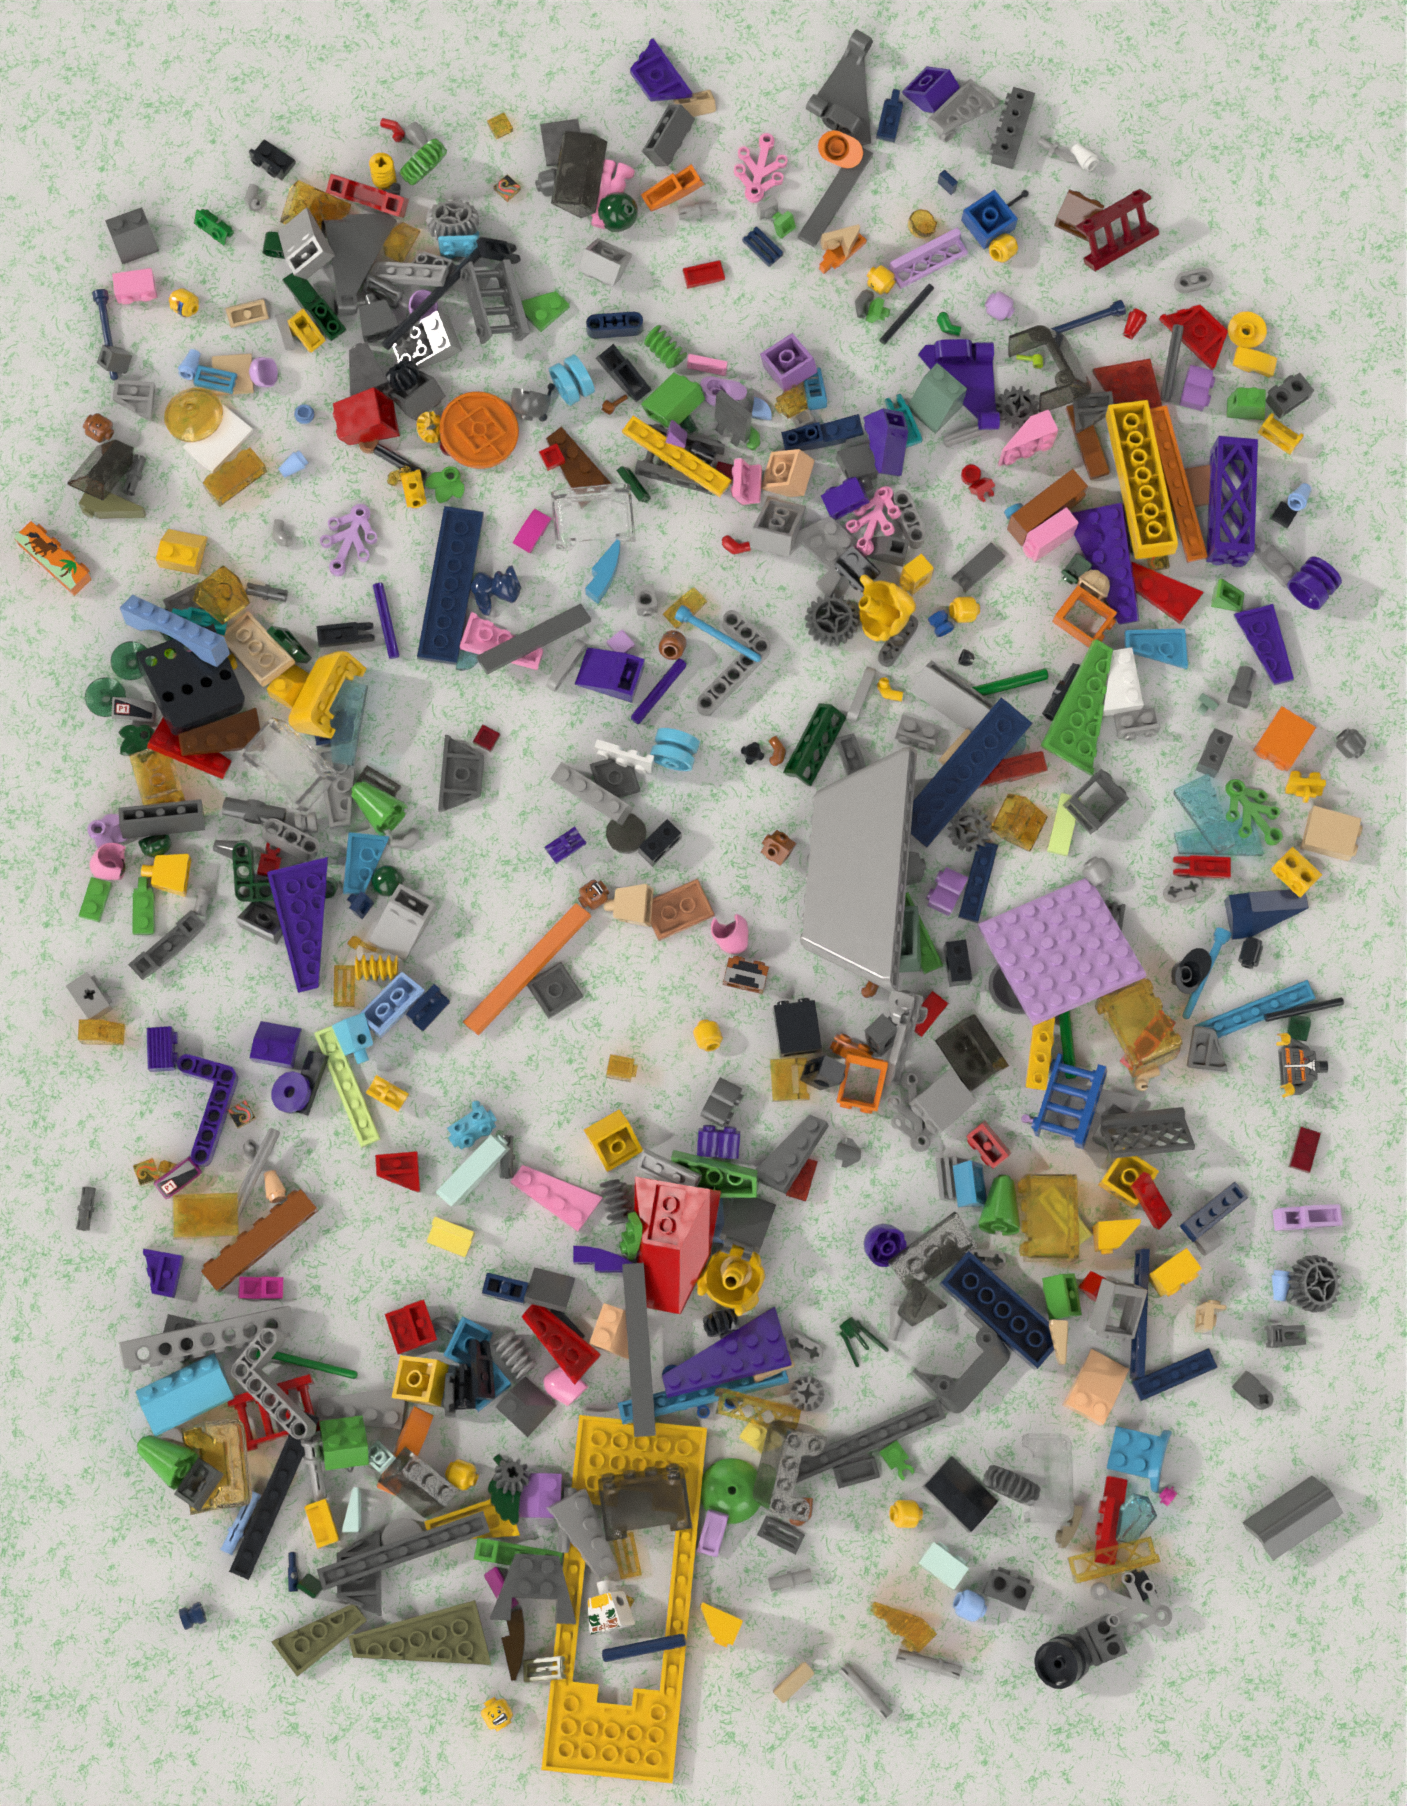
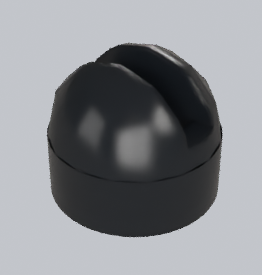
M963 649L959 656L958 664L963 666L972 665L973 662L970 659H975L974 654L969 650Z

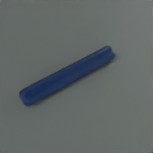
M677 1634L603 1649L602 1658L604 1662H610L685 1647L686 1638L684 1634Z

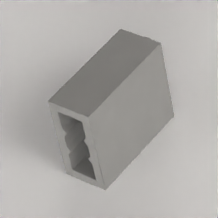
M949 1069L911 1100L909 1104L912 1106V1111L925 1122L926 1128L937 1135L959 1118L977 1100L954 1071Z

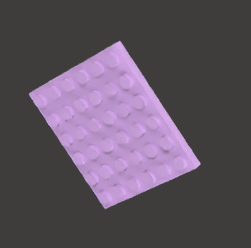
M1086 878L978 924L982 936L1032 1026L1146 977L1143 967L1096 887L1091 885Z

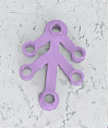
M364 504L353 506L350 514L340 518L331 517L328 520V527L332 531H336L340 526L352 522L349 529L332 536L323 535L320 538L323 548H330L332 544L344 540L337 558L329 564L331 574L336 577L342 576L346 572L344 561L352 543H354L359 561L367 562L370 558L369 551L364 548L357 532L360 524L365 532L366 542L370 545L377 542V535L372 531L368 522L370 510ZM363 511L364 513L363 515L358 516L357 512ZM331 522H337L336 526L330 525ZM370 535L375 537L373 540L367 539ZM325 539L330 540L328 544L323 543ZM366 553L367 556L365 558H361L360 554ZM340 564L341 566L340 568L335 569L334 565Z

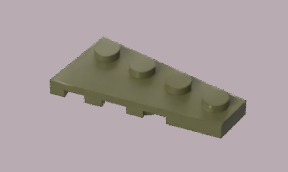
M351 1604L271 1641V1643L298 1677L368 1620L357 1606Z

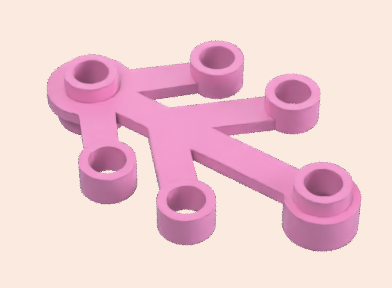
M764 133L759 138L761 150L757 165L750 157V150L747 147L743 146L738 150L739 159L744 161L753 174L754 180L752 183L745 174L746 168L743 164L735 165L734 175L739 177L746 187L745 197L752 203L761 201L765 191L783 183V174L775 172L772 175V179L761 184L763 177L779 168L786 167L788 161L787 157L781 154L776 157V161L765 167L768 151L774 147V137L769 133ZM745 151L747 154L742 155L741 152ZM782 159V160H784L785 162H784V163H779L778 161ZM742 169L743 172L739 173L736 170ZM780 177L781 180L777 181L774 178ZM755 190L758 191V193L753 194L751 191Z
M888 486L879 488L875 492L874 497L870 499V503L860 507V510L857 509L853 512L856 516L860 517L867 510L875 506L873 511L857 521L854 519L849 520L846 524V528L850 533H856L859 528L869 522L864 537L860 538L857 542V548L865 556L870 555L874 551V544L871 539L878 521L884 535L890 536L895 531L892 523L888 522L882 513L884 506L888 508L887 512L892 519H897L901 515L899 507L892 502L894 498L893 490Z

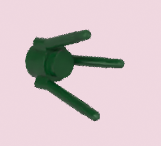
M850 1317L839 1326L842 1330L839 1334L844 1339L856 1367H859V1363L848 1336L850 1339L856 1337L866 1350H869V1346L859 1334L862 1331L885 1352L889 1351L880 1340L862 1326L859 1320L855 1321L853 1317Z

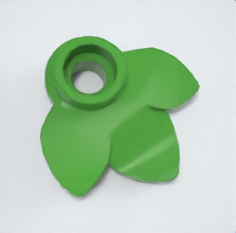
M453 466L444 468L442 472L432 473L425 482V487L435 489L438 503L447 502L451 499L452 495L461 499L465 491L464 484L460 480V472ZM452 474L454 478L448 479L447 476Z

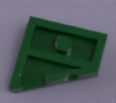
M271 626L266 631L289 653L296 663L307 664L312 659L288 628Z

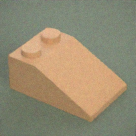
M1091 1348L1062 1405L1099 1426L1104 1425L1129 1369Z

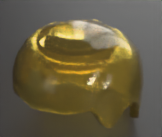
M918 209L909 216L908 228L910 233L916 238H928L936 231L937 222L928 210Z

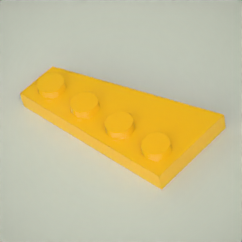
M490 1499L424 1521L426 1529L430 1530L483 1511L490 1532L478 1536V1538L520 1536L517 1525H512L509 1520L503 1521L500 1514L495 1511V1506L491 1505Z

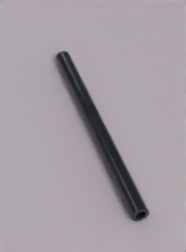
M478 247L446 278L443 287L438 286L381 343L386 350H389L461 278L460 270L468 262H472L474 265L482 257Z

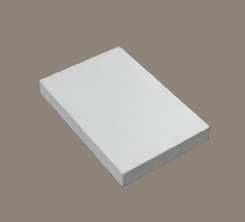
M223 405L183 446V449L214 474L254 431Z

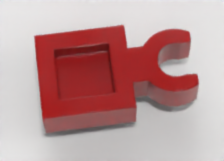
M267 842L265 847L267 854L261 853L256 874L268 877L267 872L279 869L282 859L276 857L280 854L281 849L272 850L270 843Z

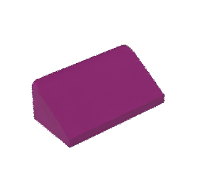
M494 1567L484 1574V1578L497 1599L505 1578L500 1569ZM512 1597L511 1609L519 1603L515 1597Z

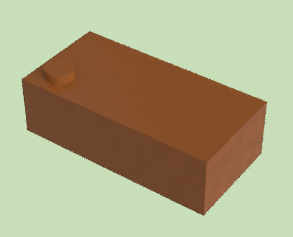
M1072 468L1012 514L1007 530L1023 546L1030 531L1066 507L1071 510L1086 496L1088 485Z

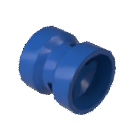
M946 610L938 611L928 618L930 625L935 628L934 633L937 637H942L955 628L953 623L948 621Z

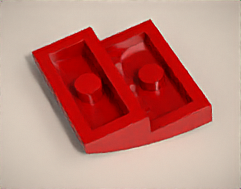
M424 1299L385 1314L398 1355L438 1340Z

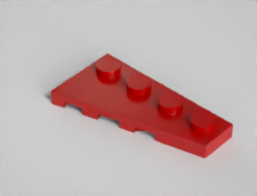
M1132 562L1136 593L1180 624L1204 592Z
M532 1304L521 1316L574 1385L601 1356L597 1350L547 1308Z

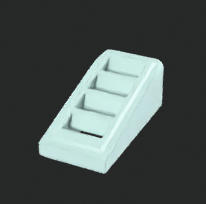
M354 1487L351 1493L342 1528L344 1533L362 1531L361 1489L358 1487Z

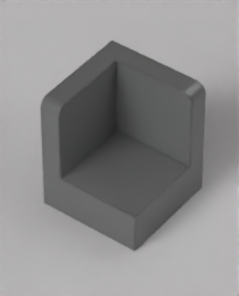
M102 345L97 364L106 371L126 374L132 355L123 348Z

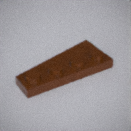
M257 708L189 730L178 736L182 756L260 749L263 747Z

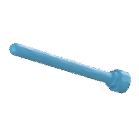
M682 605L675 615L676 620L681 623L689 622L753 661H761V655L693 616L688 607Z
M1217 927L1213 934L1215 942L1209 953L1212 961L1211 969L1222 945H1225L1232 935L1229 931ZM1211 969L1196 991L1191 994L1182 1014L1184 1019L1190 1018Z

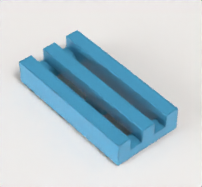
M198 365L193 384L197 387L233 394V388L238 376L236 373ZM201 372L230 378L231 380L228 381L213 376L210 377L206 375H201Z

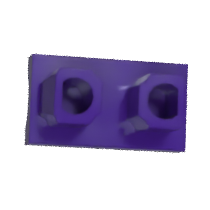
M574 826L544 848L555 864H558L585 846L586 841Z

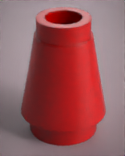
M1136 308L1129 312L1123 336L1132 340L1147 322V314Z

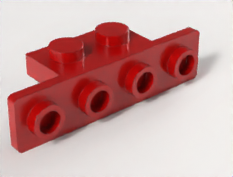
M1112 1476L1106 1477L1103 1500H1100L1098 1506L1100 1519L1099 1522H1096L1095 1526L1097 1539L1094 1562L1115 1565L1127 1479Z

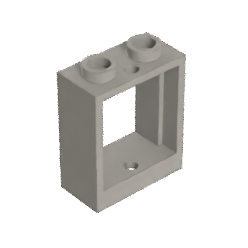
M1102 1279L1089 1328L1097 1331L1096 1335L1104 1338L1112 1335L1113 1338L1125 1341V1338L1134 1339L1148 1290L1132 1283ZM1115 1293L1127 1295L1119 1327L1107 1325Z

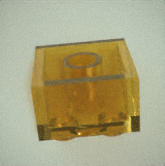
M224 565L197 585L193 597L195 603L223 625L250 604L239 577Z

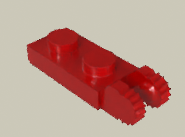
M1198 855L1173 857L1174 863H1189V869H1174L1173 875H1189V877L1231 878V857Z

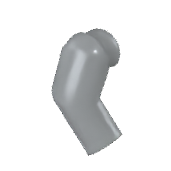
M249 184L244 201L251 211L256 212L262 207L261 201H258L256 198L259 187L255 184Z

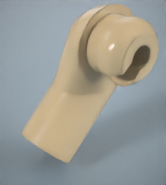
M1158 1066L1138 1072L1134 1081L1137 1090L1145 1091L1148 1088L1147 1085L1150 1078L1160 1076Z

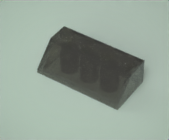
M563 132L551 204L579 218L596 213L608 141L592 133Z

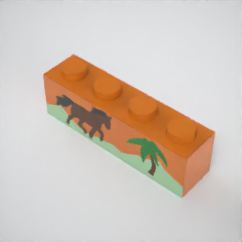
M30 521L14 537L15 541L75 596L92 580L88 574L90 570L82 562L78 564L74 560L76 557L69 550L64 551L61 549V544L56 538L52 537L50 539L46 535L47 531L40 524L35 525Z

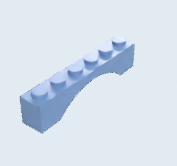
M132 595L120 607L127 625L139 631L155 630L167 634L184 644L201 660L218 667L230 654L223 636L135 595Z

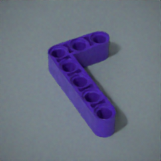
M184 1054L177 1060L178 1069L186 1076L213 1083L191 1151L192 1161L199 1167H207L213 1160L239 1077L236 1071L228 1065ZM186 1061H192L193 1066L188 1070H184L183 1064ZM205 1067H213L210 1075H203ZM225 1073H233L230 1081H223ZM220 1092L226 1093V1098L223 1101L216 1100V1096ZM213 1112L220 1113L217 1121H210V1115ZM206 1132H213V1138L210 1141L203 1140ZM200 1152H206V1159L201 1162L197 1161V1155Z

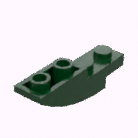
M293 272L282 279L294 296V300L301 309L303 308L316 327L330 341H333L347 331L326 301L318 295L307 279L294 276Z

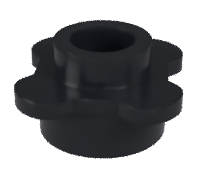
M757 742L741 748V754L745 756V762L748 765H752L757 760L761 761L764 759V753L761 752L760 745Z

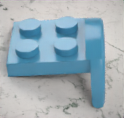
M1116 1426L1107 1469L1150 1479L1151 1491L1158 1493L1164 1456L1172 1431L1164 1430L1160 1436Z

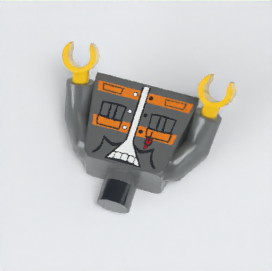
M1279 1033L1277 1036L1281 1037V1042H1276V1045L1285 1046L1278 1050L1280 1088L1285 1089L1286 1092L1282 1097L1302 1095L1312 1088L1313 1083L1318 1080L1317 1073L1328 1072V1061H1316V1052L1310 1050L1309 1046L1291 1038L1288 1033Z

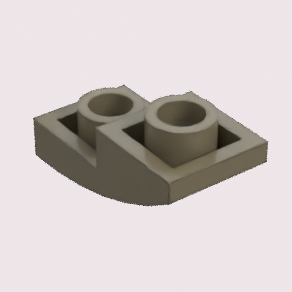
M1074 1505L1071 1510L1068 1509L1067 1522L1070 1523L1069 1526H1061L1060 1530L1056 1531L1055 1543H1058V1548H1065L1074 1537L1082 1517V1506Z

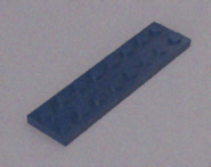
M444 506L417 659L452 665L458 664L460 644L484 518V512Z
M1001 697L913 800L910 835L928 848L1033 723Z

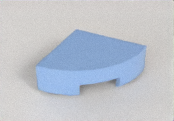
M754 397L752 418L771 420L772 414L768 404L762 399Z

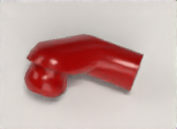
M386 118L381 119V128L392 130L394 133L392 138L395 142L399 143L405 138V132L397 121Z

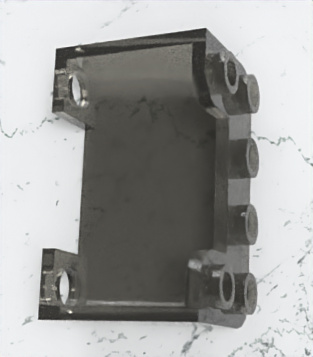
M677 1463L668 1464L664 1468L647 1467L644 1471L637 1472L635 1470H626L623 1474L617 1475L606 1473L601 1476L602 1478L598 1479L606 1541L627 1538V1531L669 1524L671 1531L692 1528L684 1469Z

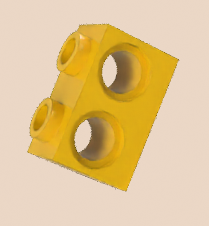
M1293 846L1270 869L1299 897L1323 875Z

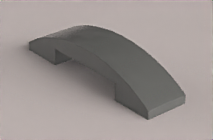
M190 910L176 922V926L148 951H143L128 964L129 967L141 980H144L184 949L205 927V924Z

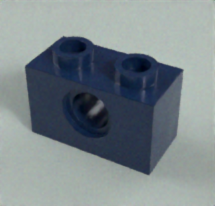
M487 1272L482 1295L524 1306L529 1283Z

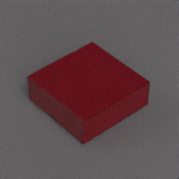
M482 724L473 740V744L491 752L501 734Z

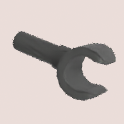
M393 183L390 189L384 191L400 196L401 185Z

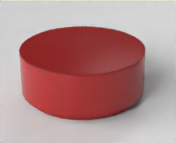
M969 464L962 469L961 479L965 484L972 485L980 480L981 470L978 466Z

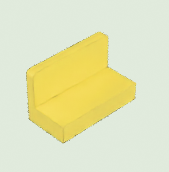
M434 1217L427 1243L466 1257L475 1233Z

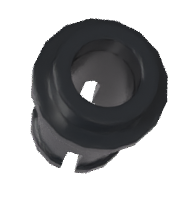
M694 443L690 453L712 464L717 452L701 446V443Z

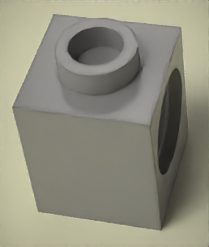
M654 584L634 586L637 615L649 617L657 613L658 606ZM647 598L651 602L645 605L641 603V600Z

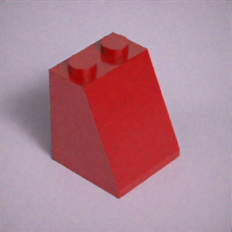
M374 387L333 403V417L337 425L336 435L339 440L347 445L400 436L393 400Z

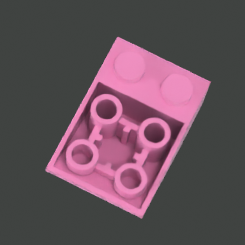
M1049 409L1030 416L1003 448L998 462L999 466L1004 464L1006 466L1011 465L1019 458L1023 457L1026 459L1034 455V452L1040 450L1047 451L1052 448L1058 428Z

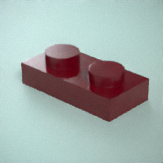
M1304 1127L1299 1128L1288 1167L1310 1173L1321 1135L1320 1132Z

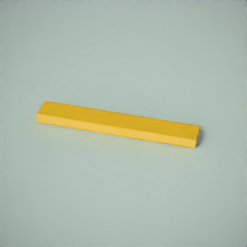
M634 415L622 429L624 435L719 498L731 484V479L682 447L666 443V436Z

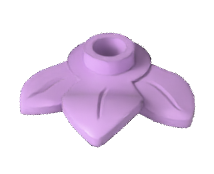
M108 814L101 820H94L87 829L89 836L95 840L97 848L106 843H123L128 839L122 838L120 826H118L119 815ZM95 829H102L100 833H95Z

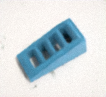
M817 368V373L809 377H818L817 379H806L803 381L806 403L809 410L827 407V396L821 368Z

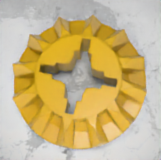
M433 411L424 412L418 417L416 424L417 432L425 442L436 443L440 440V415H436ZM434 424L436 426L434 429L427 430L430 425Z

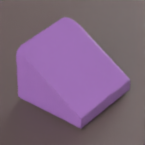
M671 420L667 430L666 443L685 448L687 432L675 421Z

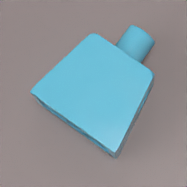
M364 1013L346 1018L332 1025L345 1056L354 1053L357 1064L369 1061L366 1048L372 1046L373 1041Z

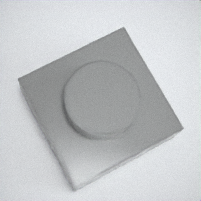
M775 197L757 205V215L760 220L771 218L778 212V202Z

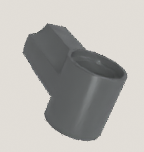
M1240 666L1238 668L1234 686L1231 687L1227 703L1247 709L1252 696L1251 688L1256 674L1253 668L1248 666Z

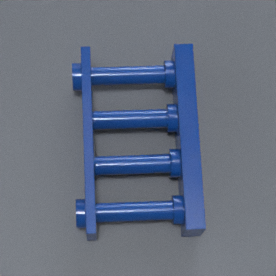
M1058 1053L1056 1059H1052L1050 1080L1038 1117H1034L1031 1128L1034 1129V1134L1037 1137L1040 1136L1042 1129L1071 1137L1076 1148L1084 1149L1107 1076V1068L1098 1064L1096 1070L1089 1071L1063 1063L1062 1054ZM1060 1071L1090 1079V1082H1092L1091 1088L1085 1091L1057 1083ZM1058 1091L1083 1098L1086 1101L1085 1108L1078 1110L1050 1102L1053 1092ZM1050 1110L1078 1118V1121H1080L1079 1127L1070 1129L1045 1122L1047 1111Z

